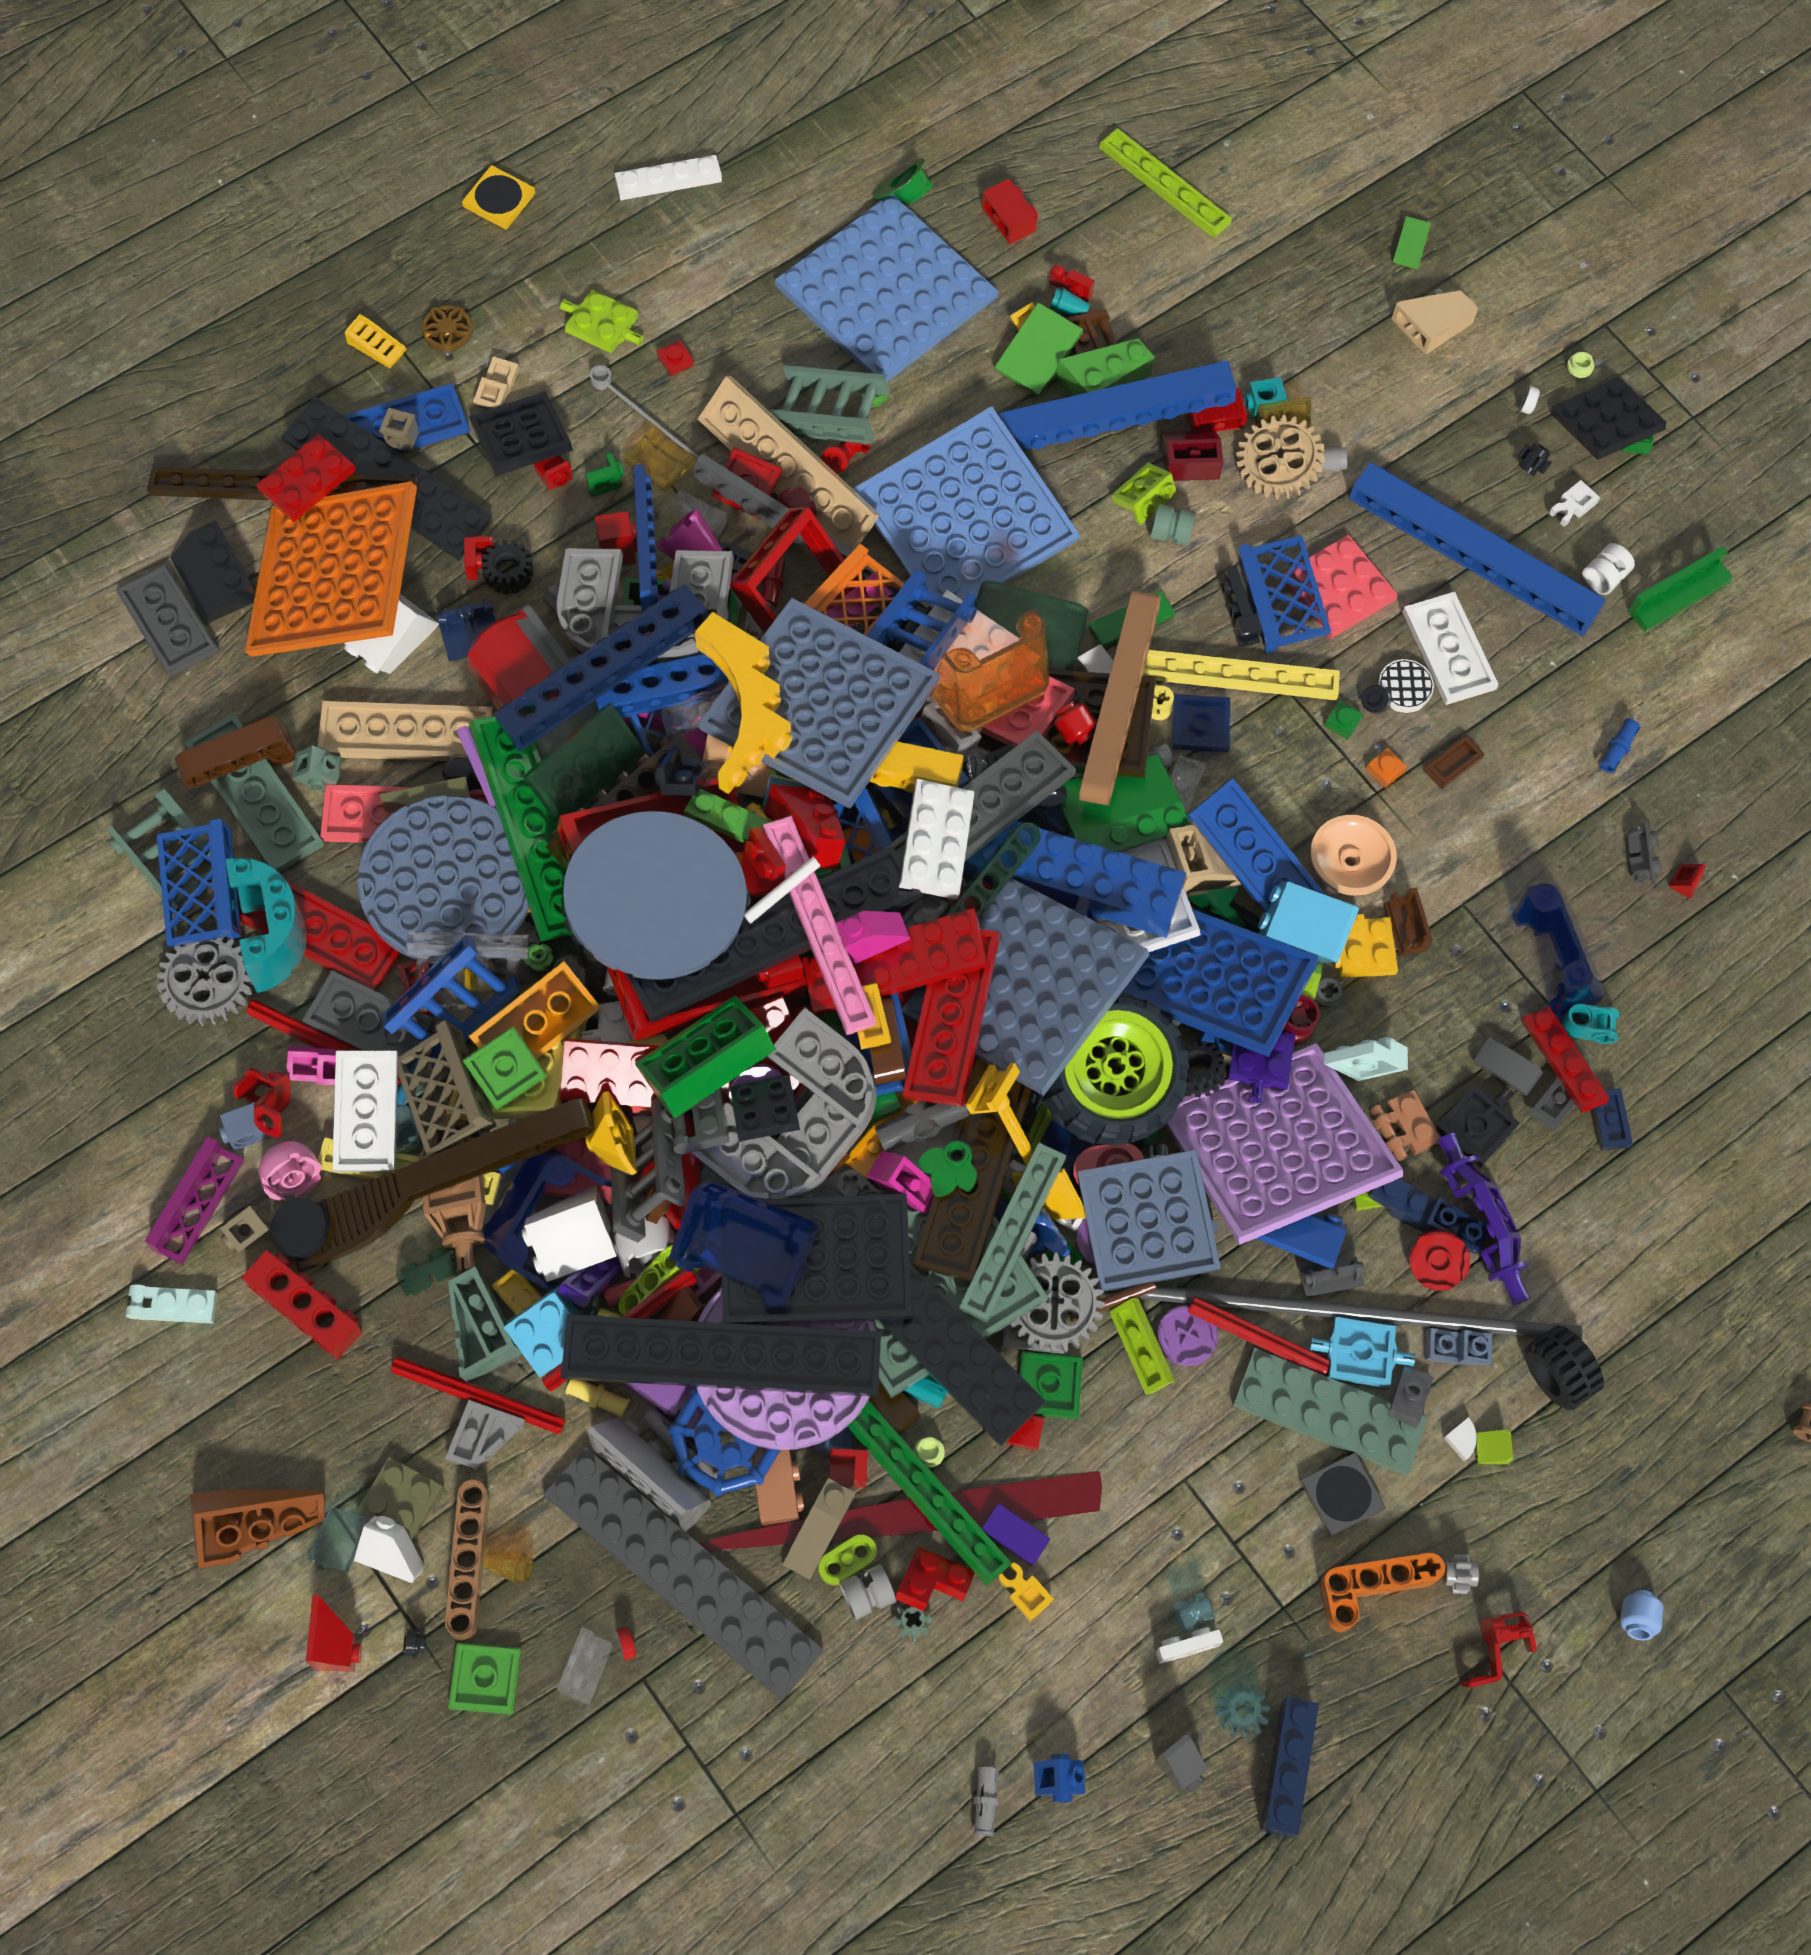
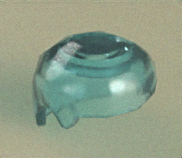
M397 1105L396 1153L413 1152L422 1142L410 1107Z

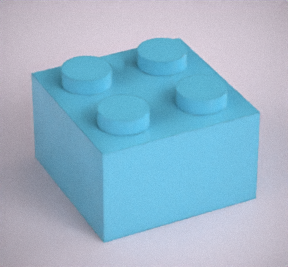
M559 1285L509 1319L503 1327L539 1377L562 1362L567 1314L580 1315L572 1302L558 1293Z

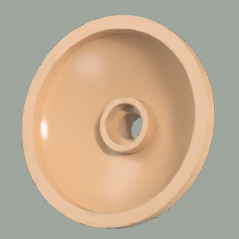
M1342 815L1324 823L1316 832L1310 848L1311 864L1319 879L1329 888L1346 895H1366L1380 889L1390 879L1397 861L1395 844L1389 833L1374 820L1359 815ZM1345 861H1352L1354 866L1347 865Z

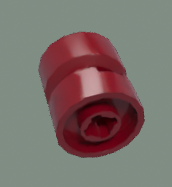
M1301 995L1282 1032L1295 1034L1294 1045L1302 1044L1312 1036L1320 1016L1319 1007L1316 1002L1308 996Z

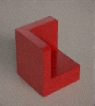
M830 1449L829 1478L844 1487L866 1488L868 1450Z

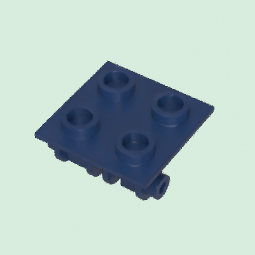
M482 600V602L472 605L468 603L464 607L459 605L458 608L447 611L443 609L441 612L436 613L448 661L467 658L466 655L472 641L481 631L496 622L491 600Z

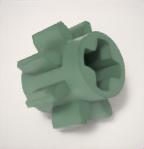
M910 1605L905 1611L898 1607L897 1613L901 1616V1620L893 1621V1626H901L900 1639L908 1635L912 1636V1641L916 1643L918 1634L929 1635V1631L924 1627V1624L931 1623L933 1617H925V1611ZM915 1615L919 1617V1627L913 1625L911 1628L906 1626L907 1616L909 1618H913Z

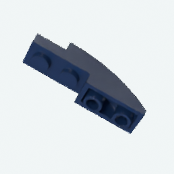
M1400 1178L1370 1190L1367 1195L1389 1209V1215L1423 1233L1431 1230H1446L1455 1233L1464 1241L1468 1251L1474 1254L1479 1252L1488 1233L1484 1223L1441 1197L1434 1199Z

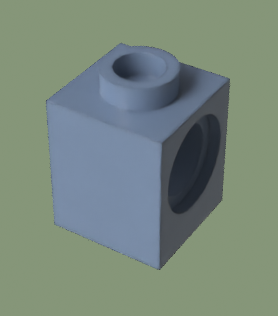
M254 1103L220 1115L223 1123L222 1126L218 1127L224 1144L230 1142L234 1151L269 1139V1136L261 1132L254 1124Z

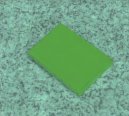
M1038 302L994 367L995 371L1040 397L1057 372L1058 360L1068 356L1082 335L1083 329Z

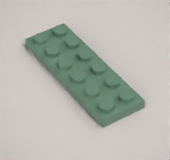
M232 714L185 742L188 749L242 728L243 725L236 715ZM266 759L210 781L266 864L279 873L325 846L316 830Z
M1256 1348L1252 1352L1233 1403V1407L1347 1453H1356L1362 1459L1405 1476L1410 1472L1428 1420L1427 1416L1422 1415L1420 1423L1415 1428L1388 1416L1392 1402Z

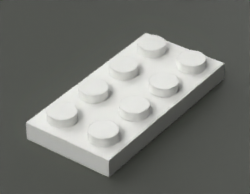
M1455 592L1404 607L1402 613L1445 705L1497 689L1499 684Z
M922 779L916 780L900 875V888L909 890L914 888L919 889L922 893L954 900L958 899L974 791Z
M336 1051L333 1137L334 1172H395L398 1085L397 1051Z

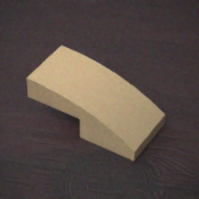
M492 357L486 377L481 378L473 400L474 404L491 409L503 405L520 369L519 365Z

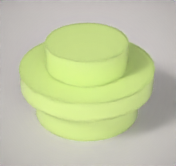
M1577 352L1569 358L1567 369L1575 377H1588L1594 369L1593 358L1586 352Z
M924 1437L914 1447V1452L928 1468H934L943 1461L945 1454L944 1446L934 1437Z

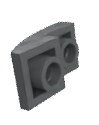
M1490 1037L1473 1060L1476 1066L1497 1076L1503 1084L1525 1096L1529 1094L1543 1074L1542 1070L1533 1063Z

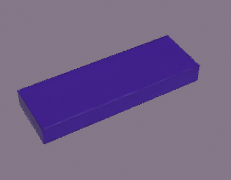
M618 1255L575 1271L561 1283L558 1293L584 1308L623 1273Z

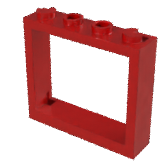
M809 507L789 508L730 581L731 589L764 634L777 617L756 587L799 534L828 576L845 560ZM855 587L846 588L844 590V595L846 596Z

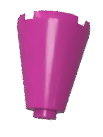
M697 508L694 511L688 512L670 529L668 534L670 537L666 539L663 536L656 545L661 552L675 560L676 550L723 551Z

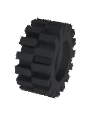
M502 540L503 545L499 546L498 542L493 543L494 549L490 547L486 549L487 555L483 554V562H481L484 578L490 588L494 586V591L498 593L503 589V594H508L509 589L513 590V594L518 593L517 587L524 590L526 588L525 582L530 584L532 581L531 576L534 573L530 552L528 549L525 550V546L521 543L517 547V542L513 540L511 545H508L507 540ZM504 561H514L518 564L517 570L508 574L500 573L497 567Z
M1193 1041L1192 1047H1189L1188 1044L1183 1045L1184 1050L1188 1051L1189 1069L1200 1064L1208 1065L1210 1068L1199 1074L1189 1073V1069H1187L1186 1083L1188 1086L1185 1094L1191 1096L1192 1092H1194L1195 1097H1201V1093L1205 1092V1096L1211 1095L1210 1090L1212 1089L1216 1093L1219 1090L1218 1084L1223 1086L1225 1083L1224 1078H1227L1222 1051L1220 1049L1217 1050L1216 1045L1213 1043L1209 1047L1208 1042L1202 1041V1045L1198 1046V1041Z

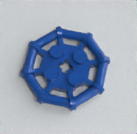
M695 1389L691 1390L688 1400L674 1423L668 1426L667 1433L671 1434L679 1467L677 1472L680 1476L685 1475L713 1491L715 1496H721L722 1493L755 1484L762 1485L764 1477L780 1450L767 1448L758 1465L754 1468L750 1460L759 1446L745 1442L733 1434L732 1436L735 1438L733 1443L727 1442L725 1446L721 1445L719 1434L721 1431L726 1432L727 1430L709 1413L698 1391ZM699 1406L704 1414L695 1429L685 1428ZM684 1436L694 1437L698 1454L692 1459H689ZM703 1461L718 1470L717 1479L696 1466ZM745 1467L749 1472L748 1474L724 1480L725 1472L732 1468Z

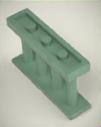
M784 365L783 371L790 384L789 392L782 409H768V411L796 437L872 444L875 435L867 417L875 395L889 396L890 394L889 386L883 374L809 368L801 365ZM801 388H815L807 411L794 412L793 409ZM826 390L840 391L832 413L829 415L817 414ZM850 393H865L857 416L843 417L842 415Z
M165 789L155 794L159 806L156 807L157 811L120 836L112 825L107 828L112 838L108 842L118 855L121 853L125 854L161 899L160 873L154 877L145 866L158 857L157 843L139 856H136L128 845L163 820L167 822L171 819L176 825L173 827L174 831L196 827ZM199 835L192 845L202 851L209 841L204 835ZM179 840L166 841V850L179 842ZM191 848V851L179 860L186 867H189L199 855ZM206 859L204 860L209 864V867L207 868L208 871L200 876L203 879L212 870L211 863ZM176 864L169 873V880L184 869ZM196 879L183 888V890L192 895L201 884V881ZM178 892L171 901L172 908L179 912V906L189 898ZM162 899V901L159 902V904H160V906H161L162 908H163V899Z

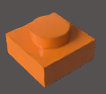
M1388 748L1368 763L1366 770L1385 788L1407 769V766Z

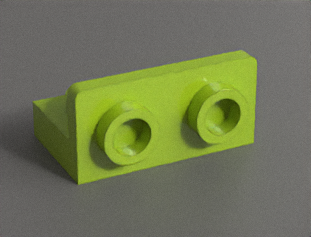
M1148 462L1111 496L1115 504L1132 511L1136 523L1141 525L1157 511L1158 504L1164 505L1177 491L1171 472Z

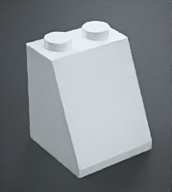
M400 594L392 636L347 642L343 648L355 657L359 655L366 660L364 665L375 673L383 671L391 674L437 628L439 623Z
M597 1185L527 1217L524 1225L525 1228L522 1229L526 1245L528 1247L533 1246L536 1256L533 1257L535 1268L539 1275L544 1274L547 1282L617 1256V1246L613 1241L616 1233L613 1232L612 1223Z

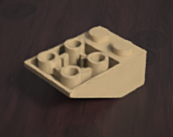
M1194 825L1169 830L1165 841L1176 869L1186 872L1183 886L1186 894L1241 884Z

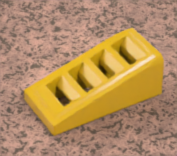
M361 314L345 330L347 344L390 369L406 351L404 345ZM370 336H373L369 342H366ZM380 342H383L378 349L375 348ZM389 347L393 348L387 356L383 355Z

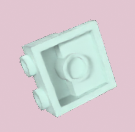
M1390 1037L1380 1038L1378 1041L1364 1040L1352 1047L1339 1046L1335 1051L1324 1053V1065L1357 1081L1408 1070V1047Z

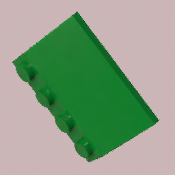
M1158 754L1147 757L1145 778L1116 777L1109 806L1080 801L1083 776L1069 780L1059 787L1065 786L1067 799L1064 803L1057 805V809L1066 836L1113 851L1123 852L1163 838L1166 840L1170 829L1189 826L1182 801Z

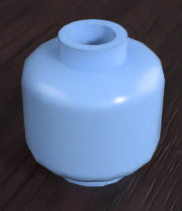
M1637 1590L1623 1598L1620 1625L1631 1638L1650 1640L1661 1631L1664 1606L1651 1592Z

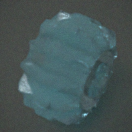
M1241 1682L1237 1683L1236 1693L1232 1688L1227 1687L1224 1689L1227 1698H1217L1216 1702L1224 1708L1216 1710L1215 1716L1226 1718L1219 1726L1221 1729H1225L1230 1724L1232 1726L1230 1736L1233 1738L1237 1735L1239 1729L1244 1740L1249 1738L1250 1730L1255 1735H1259L1262 1732L1259 1724L1267 1725L1269 1719L1261 1713L1269 1712L1270 1706L1260 1705L1259 1703L1266 1695L1260 1693L1255 1697L1253 1695L1256 1689L1255 1685L1251 1684L1247 1692H1245L1243 1684ZM1241 1704L1248 1707L1246 1712L1250 1711V1715L1247 1714L1244 1718L1237 1715L1240 1712L1239 1710H1235V1707L1238 1708Z

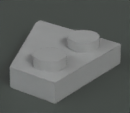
M468 1400L445 1457L446 1461L476 1471L524 1427L525 1419Z

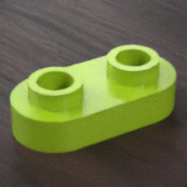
M856 1535L828 1552L819 1562L818 1571L820 1578L826 1584L836 1586L839 1585L840 1581L866 1569L876 1559L877 1547L875 1542L869 1536ZM864 1548L867 1551V1555L859 1558L855 1555V1550ZM831 1565H838L840 1567V1572L837 1575L829 1573L828 1568Z

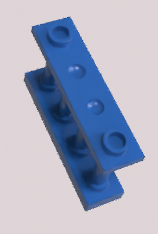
M915 569L866 636L885 646L890 640L897 639L926 652L918 663L934 671L966 624L974 620L977 613L975 594L969 593L961 604L929 591L926 586L925 573ZM924 600L954 614L948 623H945L915 610L914 607L918 602ZM912 620L940 634L932 643L900 629V626L904 621Z
M466 934L382 1014L383 1027L391 1034L398 1028H405L423 1042L432 1035L413 1020L412 1017L418 1009L426 1008L441 1021L447 1020L460 1028L467 1042L469 1040L468 1037L489 1021L505 1005H509L517 999L520 992L518 978L513 975L505 983L476 959V943ZM468 967L496 992L484 1003L455 979V974L462 968ZM447 987L475 1012L463 1023L433 999L434 994L441 988ZM441 1043L433 1047L430 1054L431 1058L438 1059L442 1048ZM431 1063V1067L434 1069L435 1063Z

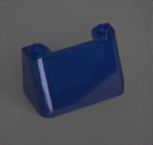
M1544 883L1528 887L1512 914L1517 927L1523 925L1531 927L1534 930L1535 937L1549 933L1563 968V983L1557 985L1556 990L1558 994L1554 999L1550 1000L1548 1006L1557 1017L1566 1014L1575 1004L1598 1005L1605 994L1604 984L1573 908L1561 892L1551 884Z
M705 1181L692 1190L668 1259L675 1261L678 1268L686 1271H693L694 1268L705 1266L760 1288L759 1293L763 1296L762 1300L770 1305H785L789 1301L814 1243L819 1225L812 1220L724 1185Z

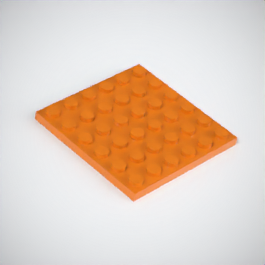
M410 481L325 496L295 522H292L276 506H271L245 653L255 657L392 636L417 486Z

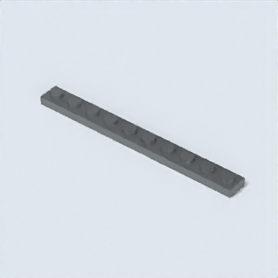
M703 453L696 460L693 476L700 483L710 486L725 499L732 500L740 505L747 513L765 521L772 529L789 510L783 504ZM827 533L843 558L846 559L853 549ZM799 534L793 542L809 549ZM867 566L862 571V580H865L873 572L877 576V573ZM886 586L891 592L889 597H895L899 592L894 586ZM924 600L917 603V605L923 607L928 612L930 611L931 603Z

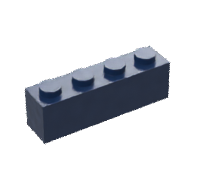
M1286 1697L1281 1702L1261 1832L1288 1838H1294L1299 1833L1319 1707L1318 1703L1292 1697Z

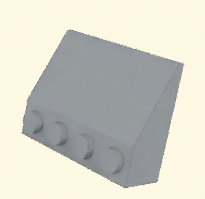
M617 1417L591 1426L587 1431L594 1452L686 1533L711 1507V1501L708 1498L710 1492L697 1482L692 1484L684 1477L685 1475L680 1476L677 1472L679 1468L678 1463L673 1461L670 1464L662 1457L664 1452L652 1440L646 1443L638 1435L641 1431L631 1421L627 1420L624 1423Z

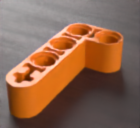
M1425 1553L1330 1569L1320 1581V1593L1328 1626L1336 1632H1345L1354 1626L1360 1617L1358 1597L1434 1585L1445 1573L1443 1559L1437 1554ZM1425 1565L1434 1570V1573L1431 1575L1428 1571L1419 1572L1416 1575L1414 1571L1420 1570ZM1391 1568L1401 1569L1404 1573L1403 1582H1398L1392 1578ZM1360 1573H1369L1374 1579V1585H1364L1360 1580ZM1330 1577H1337L1342 1581V1591H1335L1330 1587ZM1336 1609H1345L1350 1615V1621L1348 1623L1340 1622L1336 1617Z

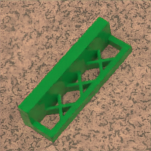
M1722 546L1638 594L1628 613L1640 628L1646 632L1729 584L1733 576L1722 564L1728 551Z

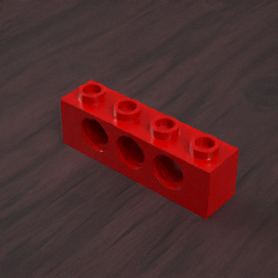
M266 1250L241 1277L247 1287L333 1358L338 1360L362 1334L357 1324L360 1320L348 1309L342 1312L334 1306L337 1301L325 1290L319 1293L311 1287L314 1282L301 1271L295 1274L289 1269L292 1264L280 1253L274 1256ZM288 1279V1284L285 1288L280 1290L274 1289V1285L278 1280ZM304 1297L311 1298V1302L306 1308H297V1303L300 1299ZM326 1316L334 1317V1321L330 1326H319L322 1318Z

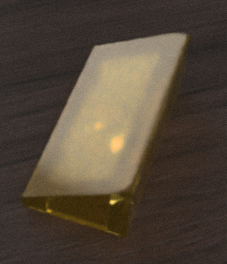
M1304 397L1259 405L1255 424L1258 428H1261L1262 419L1269 424L1271 423L1272 416H1275L1277 421H1281L1282 416L1286 415L1288 422L1294 416L1297 417V424L1306 420L1308 429L1311 426V398Z

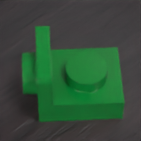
M611 452L605 454L607 467L596 468L585 474L590 497L622 488L620 477L624 476L623 468L619 460H614Z

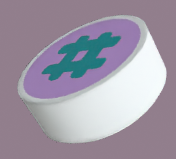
M1532 386L1527 388L1520 406V412L1532 413L1540 393L1538 388Z

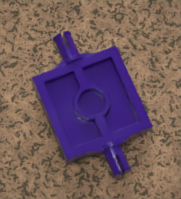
M1282 1032L1269 1057L1233 1043L1228 1080L1240 1081L1252 1086L1249 1098L1252 1103L1255 1101L1256 1093V1103L1262 1102L1263 1088L1274 1087L1287 1090L1295 1034Z

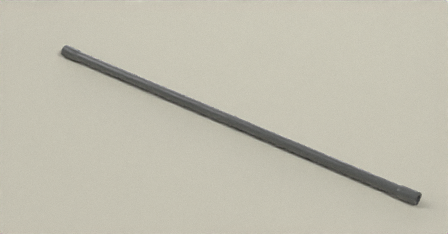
M1056 1276L1052 1278V1291H1058V1277ZM1038 1281L1043 1290H1048L1045 1282ZM1067 1282L1062 1286L1064 1292L1078 1293L1079 1291L1078 1286L1072 1282ZM1099 1283L1094 1287V1290L1100 1289ZM1156 1285V1291L1137 1297L1144 1300L1190 1304L1192 1299L1197 1297L1217 1307L1328 1318L1341 1317L1369 1322L1461 1331L1468 1330L1538 1338L1554 1326L1560 1325L1568 1328L1582 1339L1581 1325L1562 1323L1546 1324ZM1129 1287L1103 1291V1296L1111 1295Z

